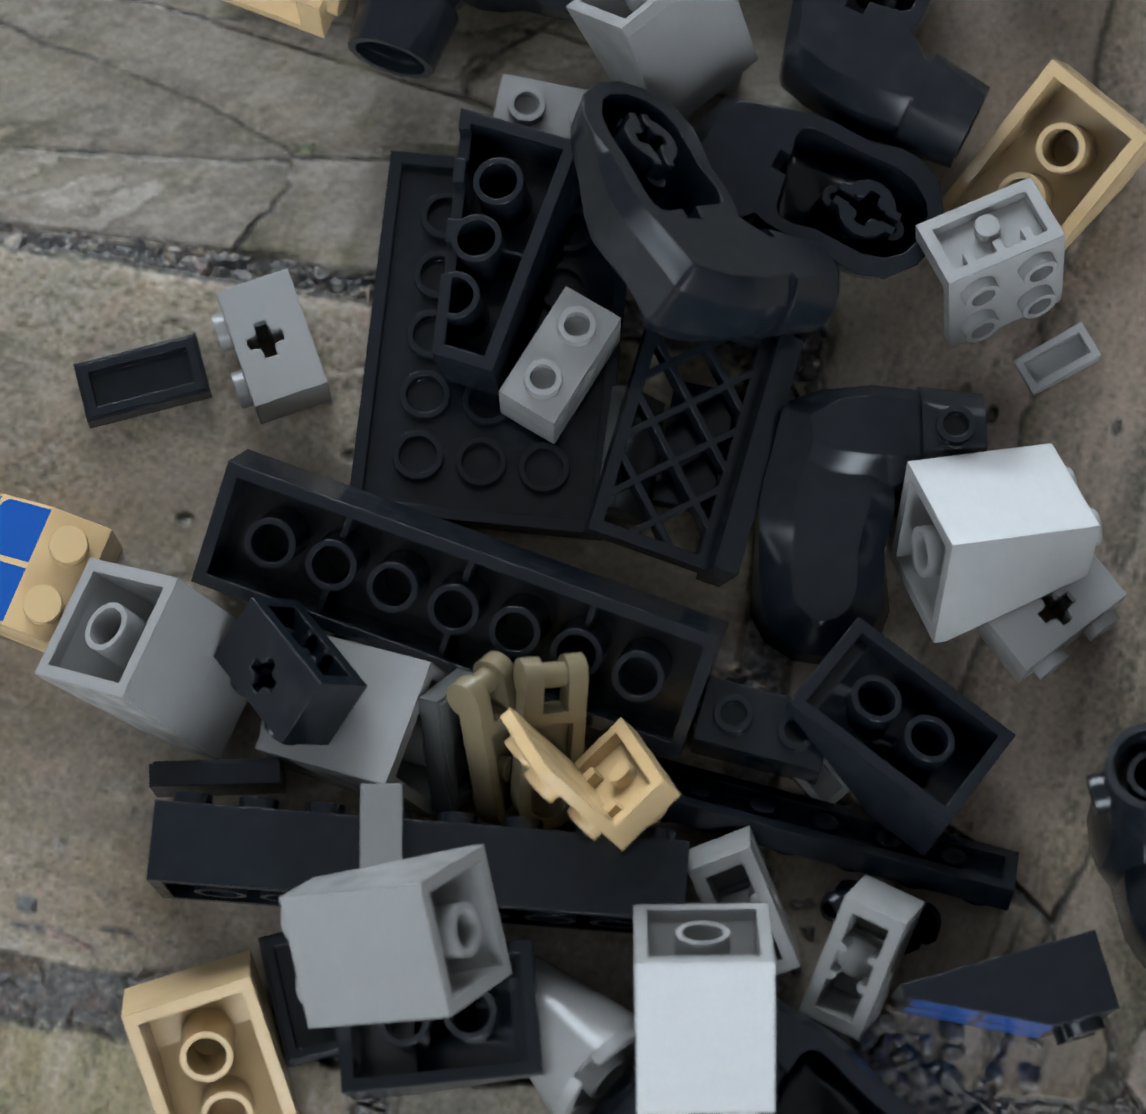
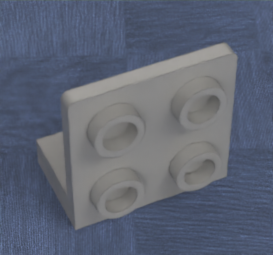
M1031 177L915 225L916 240L943 286L944 338L950 347L957 346L966 341L972 343L982 341L994 334L999 327L1020 318H1036L1041 316L1062 299L1065 233Z

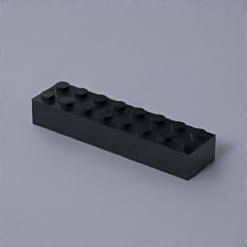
M249 449L228 461L191 582L249 602L251 597L299 600L321 629L367 646L432 662L448 675L457 668L473 672L475 663L490 651L503 653L511 660L513 665L517 658L537 656L541 662L558 661L561 654L581 652L587 660L589 670L586 725L606 732L620 718H623L639 733L648 748L679 759L690 736L709 677L711 676L729 622ZM560 687L545 689L544 702L559 701Z
M176 791L173 793V801L155 800L146 880L162 898L281 907L279 897L314 877L360 868V815L345 814V806L342 804L310 801L306 802L305 811L279 809V801L276 799L243 796L239 799V806L213 804L212 795L193 791ZM408 809L403 811V859L484 844L501 924L633 934V905L685 904L690 841L676 840V831L672 829L647 827L622 851L603 833L593 840L575 822L570 823V832L543 830L544 821L530 817H505L503 826L477 825L478 816L470 813L439 812L437 821L412 820L411 811Z

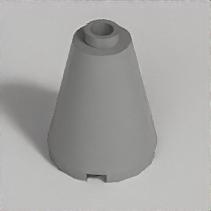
M534 954L544 1075L529 1078L551 1114H589L630 1066L636 1071L635 1014Z

